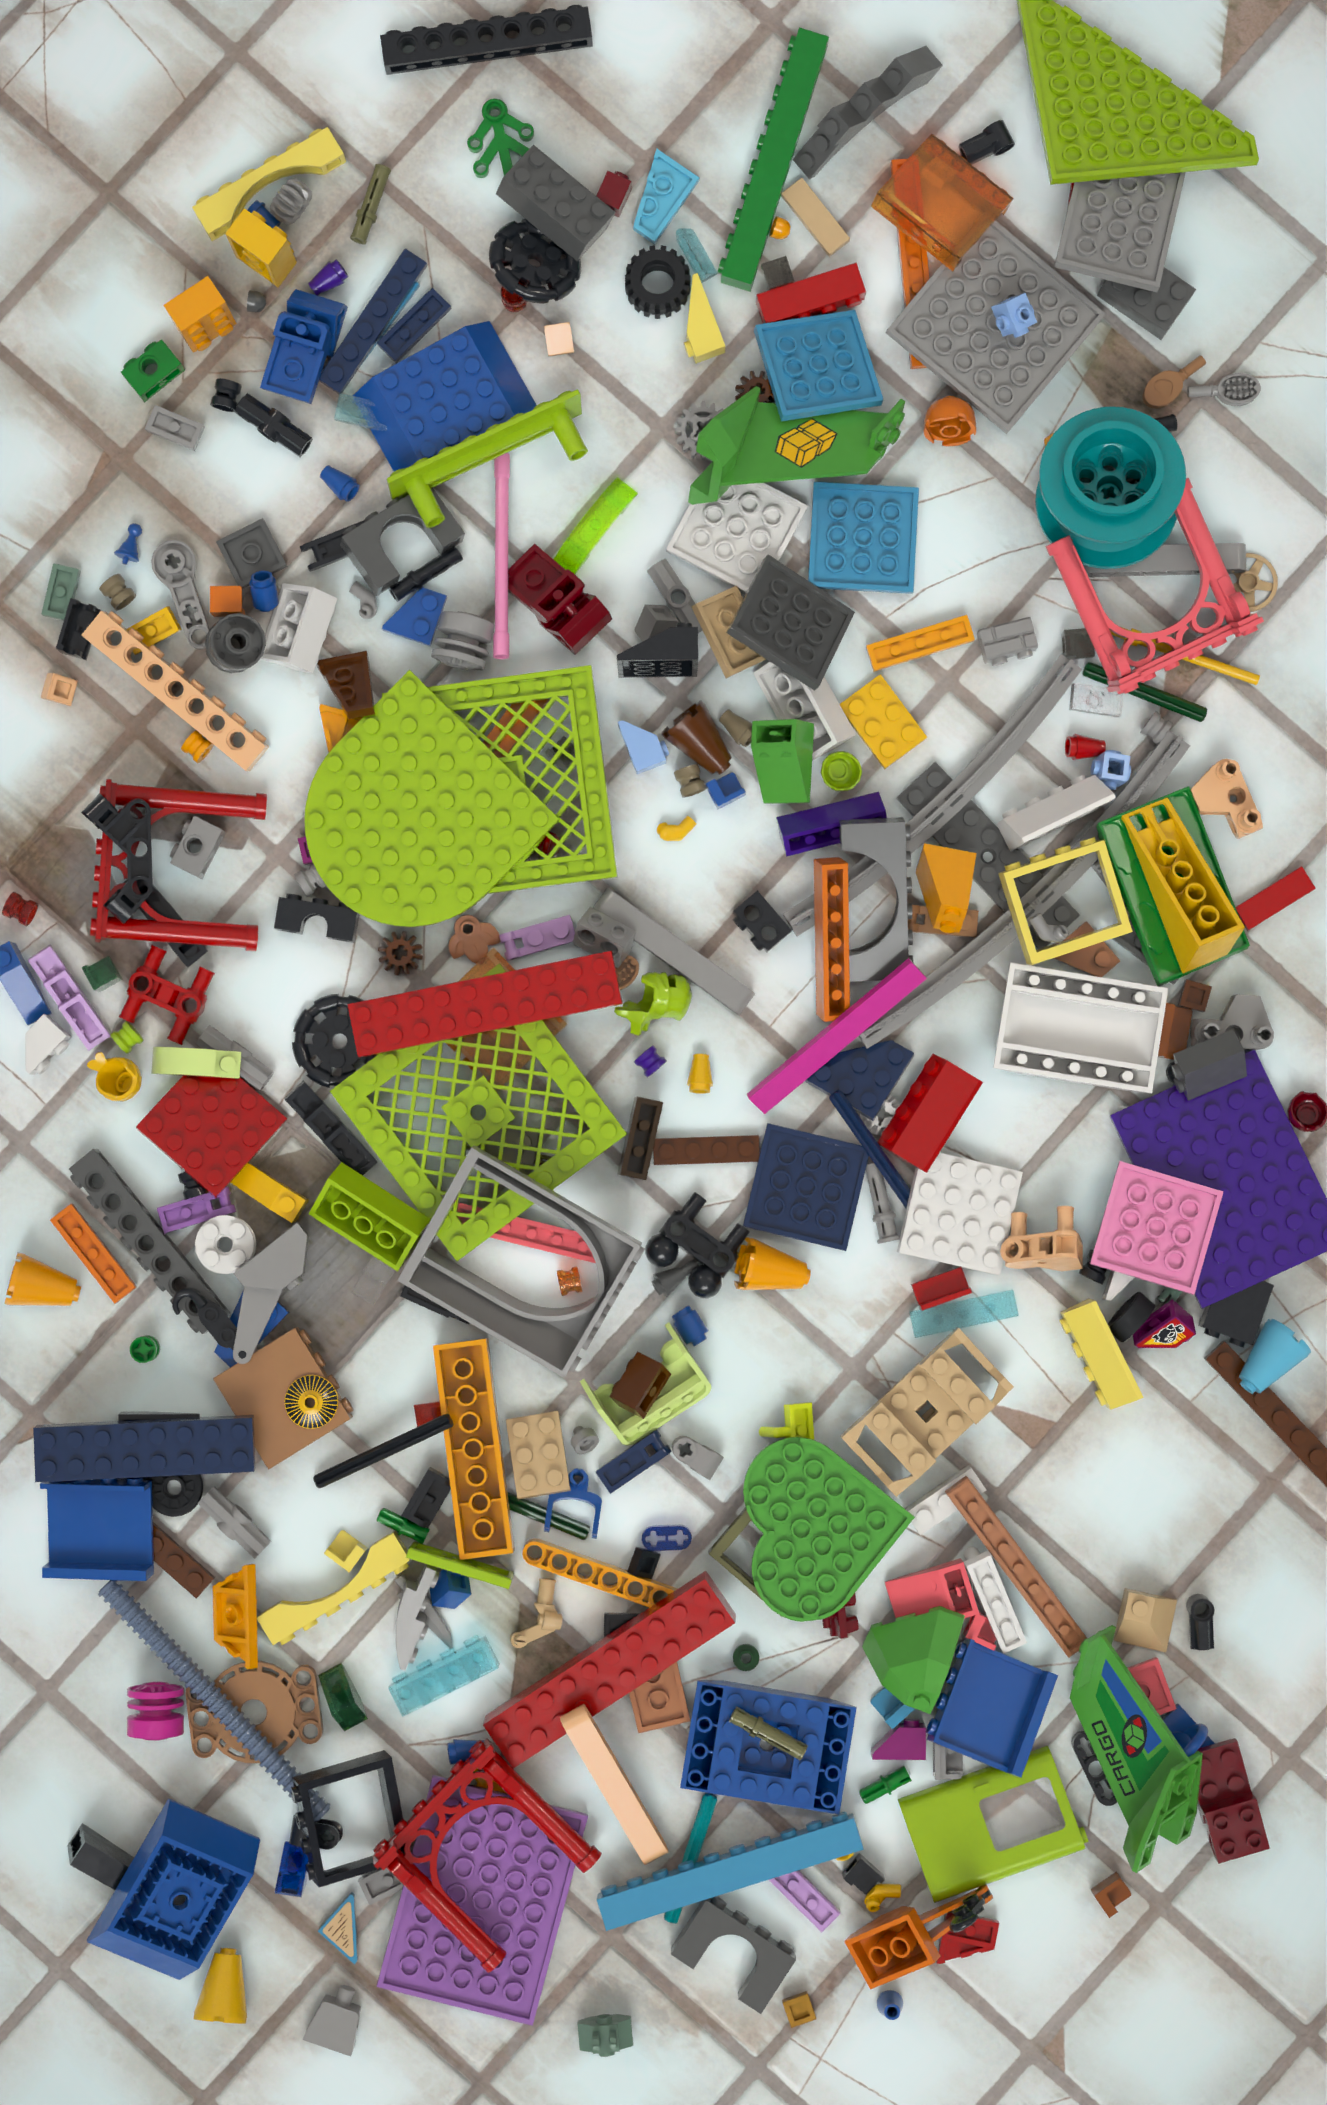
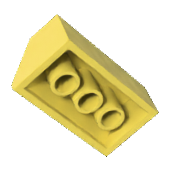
M1088 1298L1061 1311L1060 1313L1063 1318L1059 1322L1064 1332L1071 1334L1074 1340L1071 1346L1077 1358L1082 1357L1086 1364L1083 1367V1371L1089 1382L1094 1381L1098 1388L1095 1391V1395L1100 1405H1106L1111 1410L1143 1398L1096 1300Z

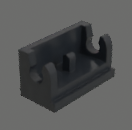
M70 598L56 649L62 654L87 661L91 643L82 634L101 610L92 604L86 605L79 600Z
M430 1467L401 1516L423 1528H429L451 1490L449 1477Z

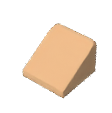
M570 322L544 326L548 357L574 353Z
M48 673L41 698L71 706L78 681L55 673Z

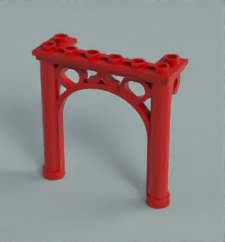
M106 779L105 786L100 785V794L114 807L115 805L125 806L130 800L141 798L148 803L150 808L162 809L151 816V825L159 819L175 813L252 818L257 820H265L267 794L264 793L244 795L112 783V779ZM136 803L132 805L130 813L140 818L143 815L136 807L145 808V806ZM102 832V839L97 838L96 854L101 855L100 865H95L94 881H99L98 892H93L92 908H97V917L91 918L90 936H95V942L100 943L101 940H106V938L237 947L245 948V951L256 952L258 925L170 919L154 911L146 901L140 907L154 920L129 918L122 924L116 917H108V910L103 905L119 888L121 889L126 884L119 883L110 891L111 866L118 868L122 872L123 878L128 879L127 867L121 862L127 858V854L123 851L119 855L112 856L113 841L104 832ZM140 841L133 843L131 847L134 855H136ZM135 881L132 889L135 893L141 894Z
M486 1738L484 1742L479 1740L469 1750L471 1754L464 1762L460 1759L451 1768L450 1772L452 1775L446 1781L441 1779L431 1789L433 1794L426 1801L421 1799L413 1807L412 1812L414 1814L407 1821L402 1819L393 1828L394 1835L388 1841L383 1839L373 1849L375 1852L373 1864L377 1869L380 1867L383 1871L387 1868L481 1962L480 1966L490 1973L501 1963L507 1952L444 1891L438 1879V1852L449 1829L461 1817L474 1809L486 1805L501 1804L514 1807L523 1812L575 1863V1866L582 1873L587 1872L598 1861L602 1853L594 1845L590 1846L494 1750L491 1741ZM478 1777L485 1779L487 1790L484 1797L472 1799L466 1795V1787L473 1779ZM494 1780L510 1797L492 1796V1781ZM460 1787L461 1798L467 1804L462 1806L459 1802L453 1806L445 1805L444 1802ZM435 1811L439 1817L438 1824L435 1827L439 1831L436 1837L430 1829L420 1828ZM445 1814H452V1815L446 1820ZM427 1835L432 1840L430 1853L422 1856H415L411 1853L410 1845L418 1836ZM403 1844L405 1850L404 1854L399 1850ZM430 1861L432 1881L414 1863L420 1864Z

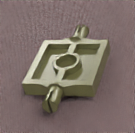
M507 1128L505 1143L519 1145L521 1130ZM502 1129L487 1140L501 1142ZM526 1131L524 1145L537 1147L539 1133ZM486 1144L485 1152L498 1159L500 1146ZM467 1145L466 1150H470L471 1147ZM504 1147L503 1161L517 1163L518 1149ZM523 1150L521 1164L535 1166L537 1151ZM541 1154L540 1165L546 1162L542 1159L549 1160L553 1156ZM520 1168V1172L525 1175H529L532 1172L530 1169Z

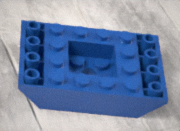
M698 1680L680 1788L839 1815L857 1707L826 1697L724 1680ZM738 1706L755 1717L760 1716L764 1718V1722L807 1744L808 1747L802 1759L798 1760L775 1746L770 1750H764L760 1746V1738L749 1736V1732L729 1722L735 1707Z
M168 1798L88 1936L87 1943L178 1980L198 1970L254 1874L260 1838ZM186 1895L184 1903L181 1905L173 1904L176 1896Z

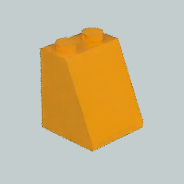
M924 843L916 867V875L933 928L940 929L945 933H960L968 910L977 853Z

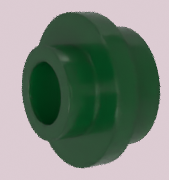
M742 1644L735 1649L733 1662L739 1670L751 1671L759 1663V1653L754 1646ZM745 1653L751 1655V1660L747 1663L741 1660V1656Z

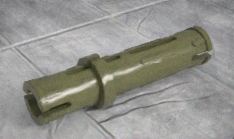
M375 164L361 209L357 210V221L350 236L351 240L356 243L366 244L371 226L377 220L375 214L391 173V169L384 165Z
M738 1706L735 1707L729 1719L730 1723L749 1732V1736L753 1738L756 1736L798 1760L802 1759L807 1750V1744L764 1722V1718L760 1716L755 1717Z

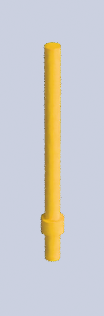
M1131 628V630H1128L1131 632L1142 633V631ZM1111 632L1113 636L1126 640V638ZM1151 639L1155 644L1156 651L1166 653L1172 650L1166 643H1156L1155 639ZM1134 640L1131 644L1133 646H1137L1139 644L1144 647H1147V645L1144 642ZM1203 655L1191 660L1188 657L1182 659L1253 685H1257L1260 679V675Z

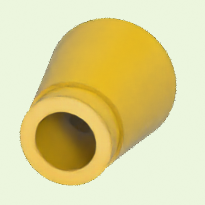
M693 1055L687 1081L689 1092L697 1094L710 1093L713 1081L709 1055Z

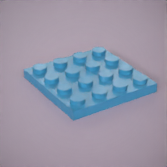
M855 310L755 325L754 334L781 421L882 405L884 399Z
M814 482L808 581L820 589L913 594L919 488Z

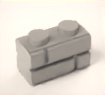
M1030 617L987 627L977 632L984 663L991 662L992 666L1007 663V658L1017 656L1018 660L1033 656L1032 651H1036L1038 648Z

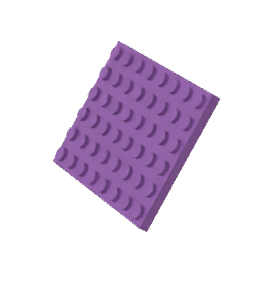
M436 1775L432 1776L426 1800L433 1794L431 1789L441 1779L446 1781L447 1778ZM468 1784L465 1792L472 1799L482 1798L487 1788ZM460 1787L444 1802L445 1805L453 1806L459 1802L462 1806L467 1804L461 1798ZM495 1790L492 1792V1796L510 1797L507 1793ZM492 1804L479 1807L465 1814L449 1829L441 1843L437 1857L438 1879L444 1891L507 1952L505 1958L494 1970L488 1973L480 1966L481 1962L403 1885L377 1987L533 2026L575 1863L523 1812L514 1807ZM550 1805L583 1838L588 1814ZM436 1811L420 1827L430 1829L434 1832L435 1837L439 1832L435 1829L439 1820ZM445 1814L446 1820H447L452 1814ZM427 1835L418 1836L415 1839L412 1854L422 1856L430 1853L432 1847L430 1837ZM430 1861L420 1864L414 1863L432 1881Z

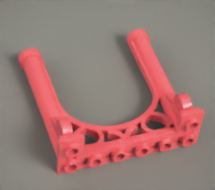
M1186 478L1182 499L1174 513L1199 567L1200 587L1189 611L1168 628L1152 633H1136L1119 627L1104 612L1070 535L1045 546L1049 556H1053L1108 677L1109 681L1107 682L1109 686L1106 687L1108 692L1117 691L1118 694L1129 693L1139 688L1138 682L1143 683L1156 677V671L1162 668L1165 671H1169L1179 666V660L1188 657L1189 660L1202 655V649L1211 645L1212 649L1221 646L1227 642L1226 637L1235 634L1236 637L1251 634L1258 630L1256 625L1264 622L1263 618L1258 617L1257 613L1250 614L1246 599L1239 591L1236 592L1191 491L1193 486L1189 478ZM1209 585L1218 604L1205 602ZM1201 608H1211L1216 614L1214 624L1207 628L1200 627L1196 621L1197 614ZM1187 623H1189L1193 631L1203 634L1185 644L1182 642L1183 634L1189 629L1186 625ZM1111 632L1126 638L1121 649H1118ZM1174 633V637H1173V638L1170 637V636H1167V635H1170V634ZM1151 639H1155L1156 643H1166L1172 650L1153 659L1156 648ZM1134 640L1144 642L1148 648L1147 655L1138 661H1133L1128 656V648Z

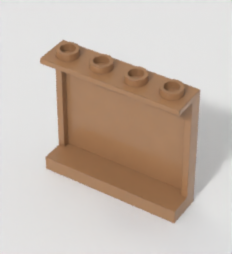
M295 1327L253 1353L249 1362L245 1364L237 1363L213 1378L235 1416L254 1415L255 1448L268 1470L353 1417L351 1412L354 1409L346 1397L341 1398L337 1391L340 1388L338 1382L332 1374L327 1375L323 1368L326 1365L324 1359L319 1352H313L309 1345L312 1343L311 1338L305 1329L300 1331L299 1327ZM306 1375H317L327 1379L334 1386L338 1395V1408L334 1417L324 1426L315 1429L303 1428L295 1424L285 1409V1395L288 1388L295 1380ZM311 1397L307 1398L306 1405L314 1407L315 1400Z

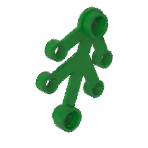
M490 99L482 107L484 120L475 134L471 135L467 140L468 149L473 153H479L483 149V139L493 126L495 134L493 140L480 160L476 161L473 165L474 174L478 178H485L489 174V165L498 151L505 176L513 167L509 149L521 157L529 150L528 147L505 134L503 124L517 131L522 141L528 142L534 137L532 125L522 123L509 115L507 106L502 100ZM496 109L500 114L494 117L490 114L492 110ZM524 129H529L531 131L530 135L528 136L522 135L521 132ZM477 140L480 142V145L472 147L470 145L471 142ZM480 165L486 167V170L482 173L476 170Z

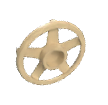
M1246 553V558H1255L1257 560L1249 571L1243 573H1234L1232 571L1237 578V582L1233 585L1236 592L1244 593L1250 612H1254L1264 608L1272 601L1277 591L1278 578L1274 567L1267 559L1258 554ZM1263 563L1270 569L1273 583L1259 579L1258 574ZM1256 590L1272 591L1263 603L1255 606L1254 593Z

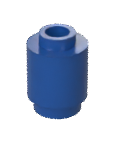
M257 571L252 574L249 584L253 607L262 612L272 611L279 604L276 579L269 571Z
M690 1306L685 1307L672 1316L675 1321L673 1325L686 1345L692 1343L695 1347L707 1339L705 1333L709 1330L696 1310H692Z

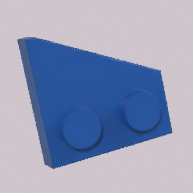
M426 588L417 591L383 625L382 630L431 647L447 595Z

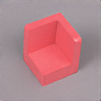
M979 1612L980 1614L971 1616L963 1635L994 1651L996 1648V1638L986 1615Z

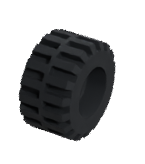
M655 245L649 246V251H645L643 248L639 250V256L634 254L631 258V264H628L626 267L625 291L626 295H628L629 303L631 305L634 304V309L638 313L643 311L644 316L648 318L650 314L655 315V319H660V315L665 314L667 318L671 316L672 311L677 313L681 310V305L686 304L687 296L690 294L691 275L688 264L685 265V259L682 255L678 257L677 251L671 249L670 252L666 251V246L661 245L660 249H655ZM663 271L671 276L673 285L664 293L654 294L644 288L642 280L650 272Z

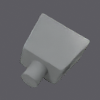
M340 1985L336 1997L325 1995L305 2032L303 2040L351 2057L355 2047L361 2006L351 2003L355 1989L347 1985Z

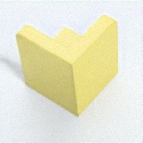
M341 1530L324 1554L350 1572L367 1550V1547L345 1530Z

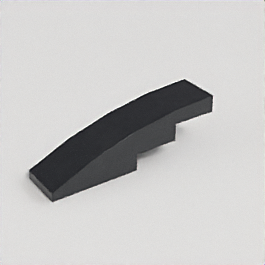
M304 1080L284 1098L342 1163L362 1176L377 1163V1160Z

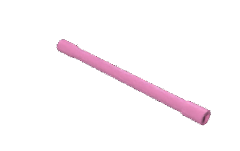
M506 453L494 459L495 632L493 635V657L495 659L509 658L508 505L510 454Z

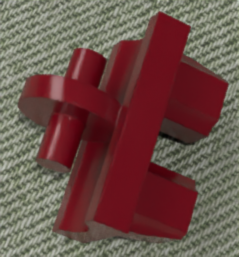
M855 1593L838 1612L822 1619L823 1628H830V1636H837L840 1639L848 1638V1633L859 1629L857 1617L855 1615L846 1616L845 1607L855 1605Z

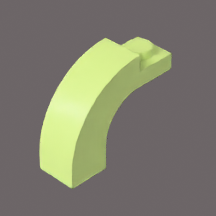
M153 1047L151 1074L238 1079L240 1078L241 1052Z

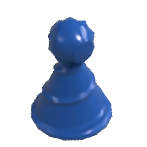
M136 523L129 525L128 538L114 551L117 557L123 559L122 564L127 565L128 560L139 562L136 537L142 534V529Z

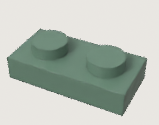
M53 563L41 613L43 616L64 621L70 598H75L81 573L79 569Z

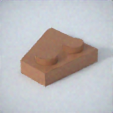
M1086 921L1063 941L1095 930ZM1104 941L1052 958L1097 977H1103L1120 962L1119 958Z

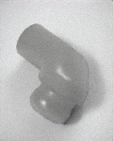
M1041 913L1029 919L1043 941L1059 943L1068 937L1069 933L1066 926L1048 925Z

